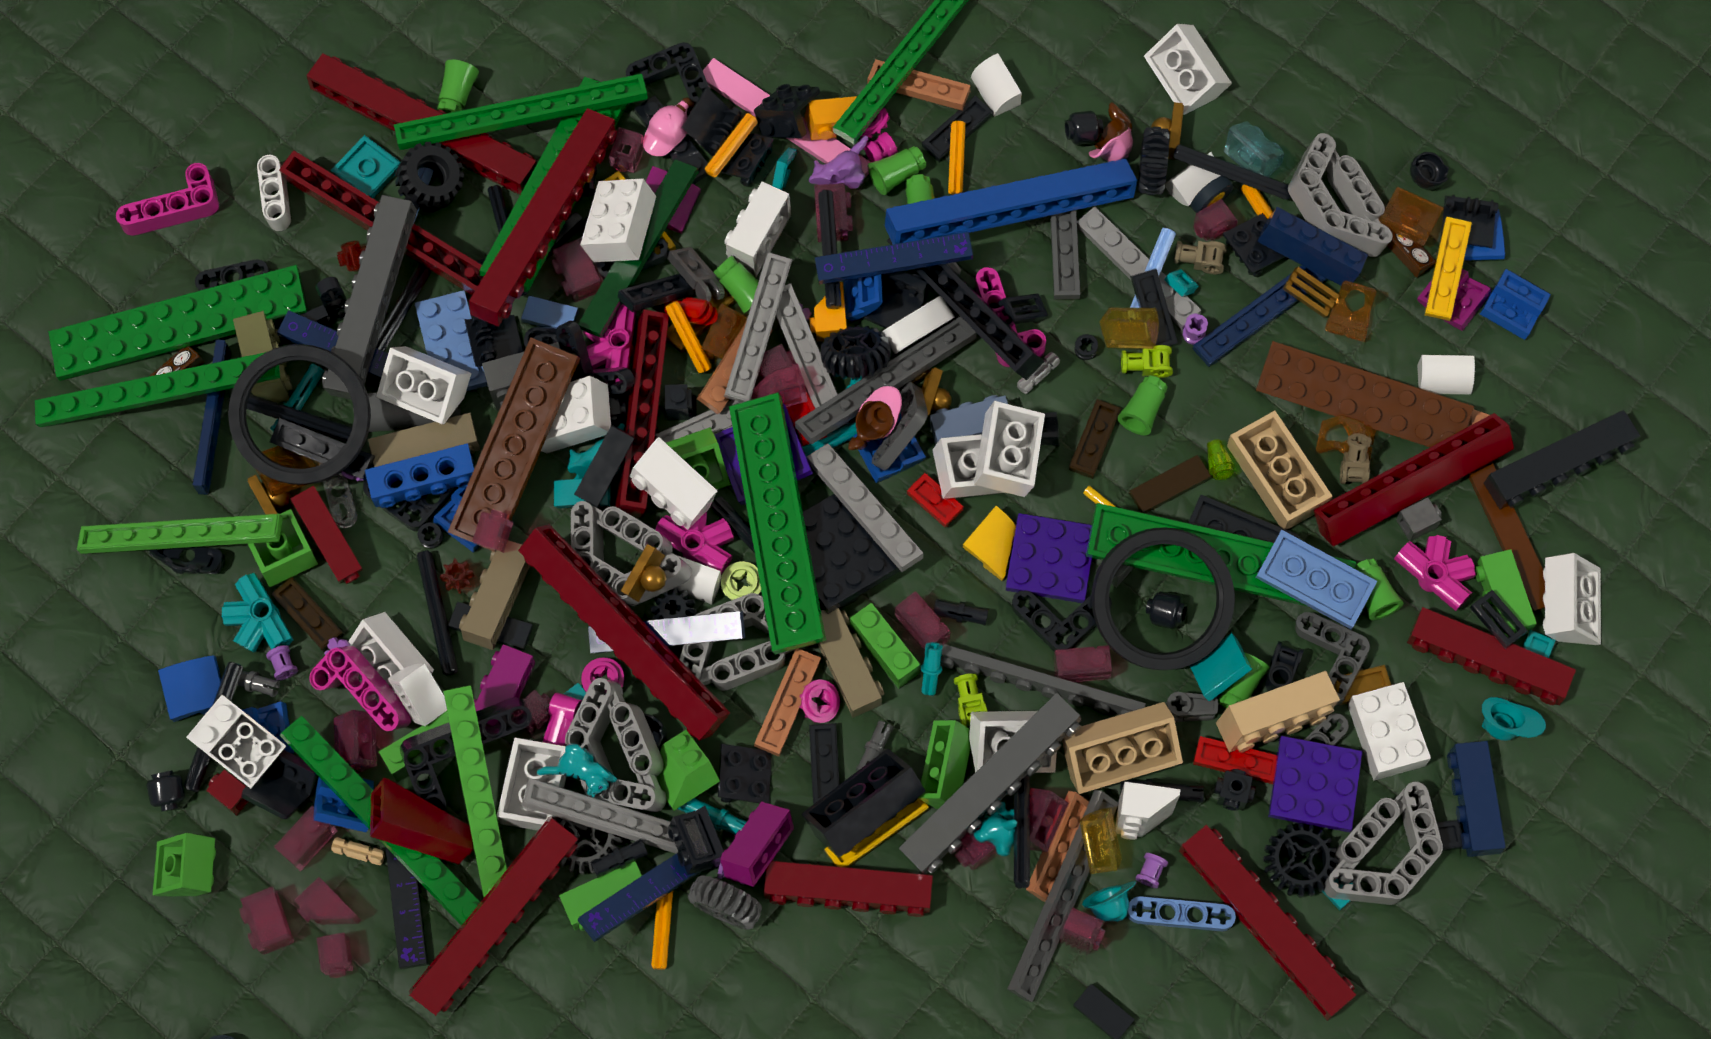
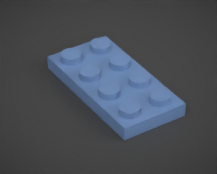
M465 291L416 302L415 307L427 355L470 372L471 377L466 391L488 386L483 366L475 367L464 321L465 319H472Z
M1283 530L1278 534L1255 577L1349 629L1354 627L1377 583L1371 577Z

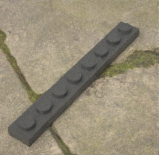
M961 316L889 361L887 367L882 368V372L874 373L873 377H864L795 422L796 429L812 445L857 416L862 404L875 390L883 386H892L899 389L975 340L976 332Z
M939 643L943 646L940 666L945 668H953L954 666L964 669L963 671L967 674L988 676L993 682L1015 684L1016 688L1023 691H1030L1032 689L1041 692L1043 696L1050 699L1058 693L1071 705L1093 707L1094 711L1101 714H1109L1110 712L1121 715L1145 708L1146 703Z
M1094 790L1007 988L1024 1001L1033 1002L1118 807L1119 803L1103 791Z

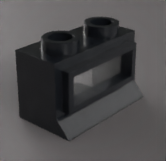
M706 806L693 812L674 816L668 826V835L670 840L676 844L678 861L682 867H685L687 874L690 875L718 867L724 850Z

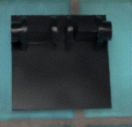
M705 87L681 128L713 157L730 133H732L736 123L741 120L742 112L736 107L730 110L708 87Z
M750 133L720 173L740 177V183L748 187L749 184H753L757 172L761 171V166L765 165L766 159L773 151L772 142L774 139Z
M1453 194L1452 196L1445 195L1441 236L1446 217L1469 221L1472 224L1467 245L1492 248L1495 213L1498 211V203L1494 202V200L1483 201L1478 200V198L1455 197Z
M1263 213L1223 233L1227 240L1226 244L1232 247L1235 251V256L1240 257V263H1244L1249 270V275L1253 274L1254 277L1259 276L1263 272V268L1286 257L1257 242L1268 220Z
M509 315L507 319H503L499 327L476 317L464 320L475 367H480L482 363L523 352L514 315Z
M721 744L720 782L718 785V797L721 798V802L730 803L733 799L759 804L762 801L769 804L772 754L760 749Z

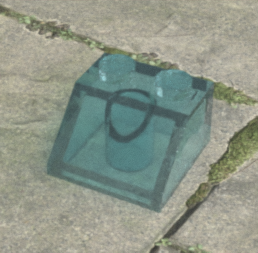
M1246 121L1233 125L1229 129L1224 153L1240 167L1269 177L1282 165L1285 153H1283L1277 143L1268 140L1260 128L1252 126Z

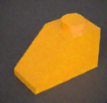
M857 96L812 100L807 104L805 120L811 140L836 138L838 135L833 133V126Z
M840 282L841 307L837 309L827 308L825 296L814 307V317L809 318L811 333H816L817 342L824 341V338L830 337V333H837L840 328L843 330L847 329L843 282Z

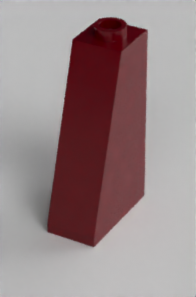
M312 486L290 498L338 582L345 581L346 584H349L360 577L359 572L363 569L316 488Z
M383 778L372 791L370 837L456 864H460L467 855L472 853L474 847L469 825L390 779Z

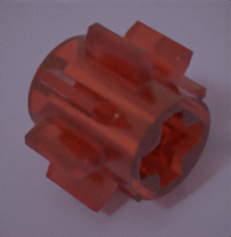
M350 241L340 246L342 251L337 252L340 267L346 265L347 271L359 270L360 254L366 249V245L360 246L359 241Z
M454 558L453 563L443 565L446 571L445 574L440 575V578L444 582L448 581L445 585L448 591L455 588L458 593H461V589L466 586L471 588L469 578H473L475 575L473 571L468 570L469 564L467 561L461 564ZM456 573H461L459 574L458 579H454L456 577Z

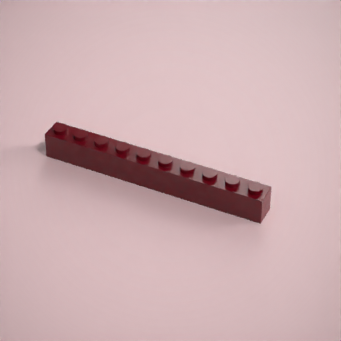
M322 53L306 75L310 89L395 131L394 124L447 114L442 110H435L429 107L420 99L415 100L407 96L401 89H393L387 86L379 78H371L365 75L357 67L351 68L345 65L335 56L330 57ZM488 133L438 142L441 143V148L443 149L449 147L452 155L457 154L459 157L457 163L462 162L464 167L519 195L522 193L537 165L536 160L527 153L522 154L514 150L506 142L500 143L492 139Z
M586 109L470 298V315L498 327L503 319L509 317L514 300L519 299L524 291L526 280L533 277L539 259H544L547 253L549 242L551 239H556L560 230V224L563 220L566 221L568 219L574 201H579L584 184L591 181L597 163L600 164L605 157L607 146L614 143L617 136L615 119L591 109Z
M292 151L279 169L288 183L368 231L369 227L373 226L375 219L374 209L376 204L379 203L378 201L298 152ZM413 223L404 254L473 295L483 279L480 276L482 265Z
M550 524L536 527L518 550L524 556L526 563L534 567L542 575V579L560 594V598L578 613V617L596 632V636L601 641L607 643L614 651L615 656L619 660L624 661L632 670L633 675L647 685L651 694L667 706L670 714L687 727V731L691 736L700 741L713 735L729 716L730 712Z

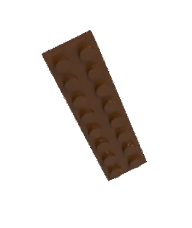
M530 337L448 533L496 552L501 539H504L580 358L578 356Z
M1275 341L1271 343L1256 391L1427 447H1432L1467 428L1474 409L1472 405Z

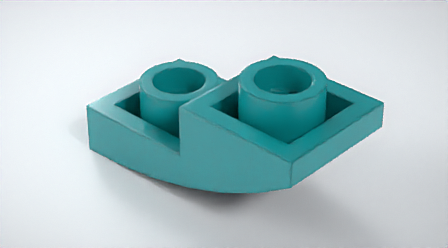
M582 479L554 481V507L568 508L573 507L577 502L584 501L574 495ZM611 485L599 507L610 506Z

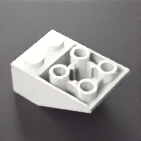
M223 695L219 697L186 737L250 789L286 747L284 743Z

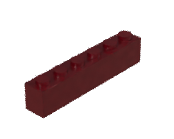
M1424 607L1420 610L1407 641L1416 651L1422 653L1430 652L1437 655L1438 659L1443 662H1454L1462 665L1463 669L1470 673L1484 674L1494 683H1505L1513 686L1517 692L1540 697V700L1548 705H1560L1563 702L1576 671L1574 668L1515 644H1511L1505 649L1495 636Z
M771 861L766 868L764 896L765 899H770V903L784 905L786 901L797 902L798 906L813 907L814 903L825 904L824 907L827 909L838 910L841 909V906H850L853 911L868 912L869 908L880 909V913L896 914V911H906L909 916L923 917L924 913L930 914L933 875Z

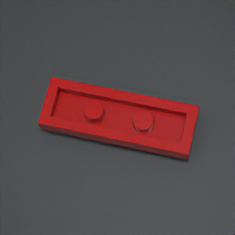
M1200 736L1193 764L1222 772L1238 769L1246 772L1247 776L1253 777V780L1273 784L1277 755L1254 749L1239 752L1237 749L1229 752L1225 742Z

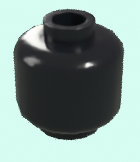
M1093 111L1074 112L1065 121L1066 138L1075 145L1095 143L1099 138V134L1103 133V121L1101 118H1097Z
M1160 591L1155 594L1153 599L1150 598L1148 600L1146 614L1150 615V621L1153 625L1175 629L1179 624H1183L1186 619L1187 604L1184 603L1180 595Z
M173 770L152 774V779L146 784L150 804L153 807H161V812L178 808L177 803L185 798L181 776L174 774Z

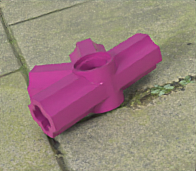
M621 305L602 338L583 331L585 337L595 342L587 346L592 369H596L606 364L605 368L625 367L629 369L630 357L634 352L632 342L636 312H631L625 305ZM620 342H625L622 346H616ZM616 378V379H615V383H616L617 381H623V380H619V378Z
M706 512L688 530L684 526L677 525L668 515L661 518L655 530L667 538L673 548L680 551L684 558L719 570L721 574L729 566L732 555L719 548L734 540L731 528L724 518L706 526ZM691 542H696L699 544L697 548L687 547V545Z
M1429 536L1425 553L1411 541L1408 542L1394 560L1418 579L1419 585L1423 590L1434 592L1455 611L1460 609L1472 594L1470 590L1460 583L1475 577V566L1472 559L1468 555L1448 559L1451 541L1444 536ZM1428 573L1435 574L1438 579L1431 578Z

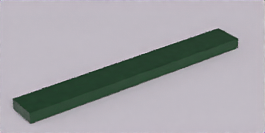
M676 159L674 160L655 192L656 200L639 260L614 262L578 323L581 330L600 338L603 337L622 304L617 298L619 290L632 287L699 173L697 167Z

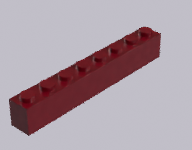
M645 309L638 320L632 368L635 384L629 393L625 432L636 439L621 464L616 499L617 508L636 518H641L646 510L648 493L645 490L638 489L633 484L630 474L635 464L654 442L669 320L668 313Z
M1493 413L1316 508L1314 514L1320 534L1334 547L1514 449L1509 425L1497 414Z
M549 816L409 990V996L435 1016L440 1010L444 1013L454 1001L451 996L458 988L463 990L472 977L469 974L475 966L480 968L489 957L487 951L493 944L498 946L507 935V932L504 930L511 922L516 924L525 912L522 908L528 900L533 902L542 891L540 886L545 879L551 880L560 869L557 864L564 856L569 858L578 846L575 843L578 838L553 817Z
M1206 824L1181 845L1179 852L1226 905L1233 908L1235 916L1328 1021L1356 996L1353 992L1355 990L1353 984L1346 977L1343 976L1341 978L1334 970L1336 966L1333 961L1326 955L1322 956L1316 950L1317 944L1308 934H1302L1296 927L1298 926L1297 921L1290 913H1284L1278 906L1279 901L1270 891L1265 892L1259 885L1261 881L1252 870L1247 871L1241 864L1242 859L1233 849L1229 851L1222 843L1224 839L1215 828L1210 829Z

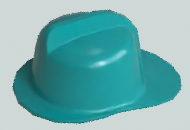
M1490 697L1482 704V713L1484 715L1482 727L1498 740L1508 741L1518 736L1527 738L1537 737L1546 728L1543 717L1531 708L1498 697Z
M1132 881L1096 891L1089 895L1082 905L1085 908H1090L1099 921H1121L1126 917L1129 909L1127 891L1135 886L1137 882Z

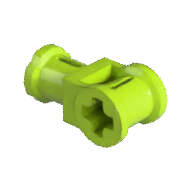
M1167 345L1143 347L1142 353H1127L1126 350H1122L1121 372L1126 374L1127 371H1142V376L1169 377L1173 374V368L1170 367L1172 348Z
M972 673L954 678V684L958 686L960 695L958 698L960 723L966 727L970 726L971 712H987L982 693L978 694L976 684L978 676Z

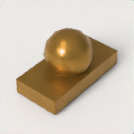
M1174 102L1171 120L1166 117H1160L1151 125V127L1168 129L1170 133L1168 159L1176 160L1173 158V153L1176 146L1180 144L1184 110L1183 103Z
M935 367L926 375L922 386L928 416L930 411L935 412L944 408L949 409L952 403L950 393L944 388H938L943 370Z
M256 474L248 478L247 482L265 514H278L276 509L284 508L289 503L290 492L286 486L275 483L270 485L265 491Z
M647 544L624 583L621 592L639 602L645 590L651 592L661 590L667 580L664 570L659 567L665 555Z

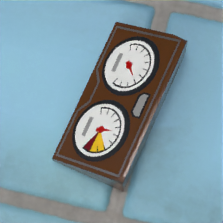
M1404 226L1391 231L1393 237L1387 245L1388 248L1416 278L1435 265L1436 261Z
M190 346L185 347L150 376L201 366L204 361Z

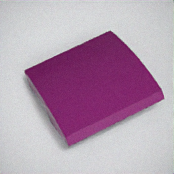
M652 166L646 183L655 194L667 171ZM691 184L666 229L682 234L701 192L699 187Z
M1462 269L1451 320L1444 321L1463 331L1490 296L1491 288L1469 278L1468 271ZM1432 280L1417 298L1418 302L1425 308Z

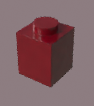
M226 770L216 774L210 780L209 788L206 791L237 816L249 802L241 797L242 790L246 786Z

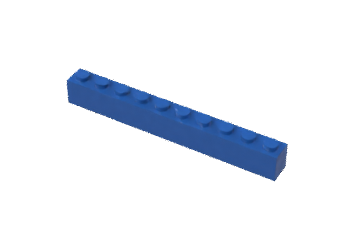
M1126 159L1110 161L886 209L885 229L892 244L965 232L970 233L1134 198L1137 179Z

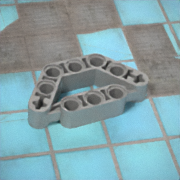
M1320 133L1304 152L1288 185V192L1307 223L1357 248L1370 257H1376L1385 249L1393 237L1391 230L1379 221V218L1385 211L1384 204L1358 162L1348 155L1340 157L1335 150L1336 143L1334 139L1328 134ZM1325 169L1328 172L1327 178L1348 213L1340 211L1322 182L1321 178Z
M580 501L571 509V547L587 564L591 562L590 567L604 581L611 574L610 579L606 582L607 585L627 605H638L689 580L691 576L690 566L672 553L673 546L671 542L658 531L614 506L601 511L586 501ZM619 518L618 523L613 526L614 521ZM603 528L642 552L647 544L654 547L660 541L657 550L665 555L659 566L666 574L665 586L656 592L645 590L639 602L621 592L631 572L623 574L604 562ZM640 529L639 534L633 538L634 533ZM590 537V541L584 545L585 541Z
M756 593L744 595L695 615L743 611L744 629L753 625L769 634L763 597ZM752 604L760 606V610L755 613L748 612L747 608ZM768 641L721 659L707 667L714 642L684 644L679 660L689 670V666L692 667V673L704 686L712 683L716 689L725 691L780 670L785 664V654L791 653L796 649L779 653V658L771 661L766 658V655L772 652L771 642ZM804 646L799 649L803 650L806 649L808 646ZM700 648L703 650V653L698 657H692L689 655L690 651ZM746 661H751L755 664L751 670H743L741 668V665ZM720 671H727L730 674L725 680L717 679L716 675Z
M597 678L590 684L566 733L565 744L566 746L572 743L580 745V738L584 735V742L581 747L587 749L594 756V762L603 765L613 774L600 742L611 721L629 766L636 774L639 783L619 779L616 782L608 781V789L603 790L601 795L600 793L596 794L594 798L612 804L658 812L664 808L667 802L666 794L660 788L656 778L662 772L664 763L644 713L637 705L624 701L622 696L623 690L619 683L604 678ZM629 710V717L625 721L624 715ZM596 711V718L592 721V713ZM639 734V742L635 745L634 738ZM646 759H649V766L645 770L644 763ZM580 780L585 794L589 796L587 794L588 786L586 782ZM627 788V789H628V795H627V797L624 799V798H623V792H624V790ZM642 794L651 796V800H641Z
M1420 782L1409 783L1394 800L1383 798L1371 808L1337 848L1335 857L1339 859V864L1323 883L1325 887L1324 892L1327 896L1341 900L1394 905L1408 894L1441 855L1443 850L1429 792L1425 785ZM1379 808L1386 809L1389 812L1390 818L1382 817L1379 813ZM1401 814L1410 846L1408 853L1390 873L1353 870ZM1415 818H1419L1425 823V829H1421L1416 825ZM1362 828L1370 829L1373 838L1364 836ZM1422 845L1429 846L1432 850V855L1425 854L1422 850ZM1345 847L1352 848L1356 853V858L1347 856ZM1405 864L1413 866L1416 874H1408L1405 870ZM1336 879H1339V884L1344 885L1341 889L1337 883H1334ZM1360 882H1367L1371 886V892H1365L1361 888ZM1388 884L1395 885L1399 894H1391L1388 890Z

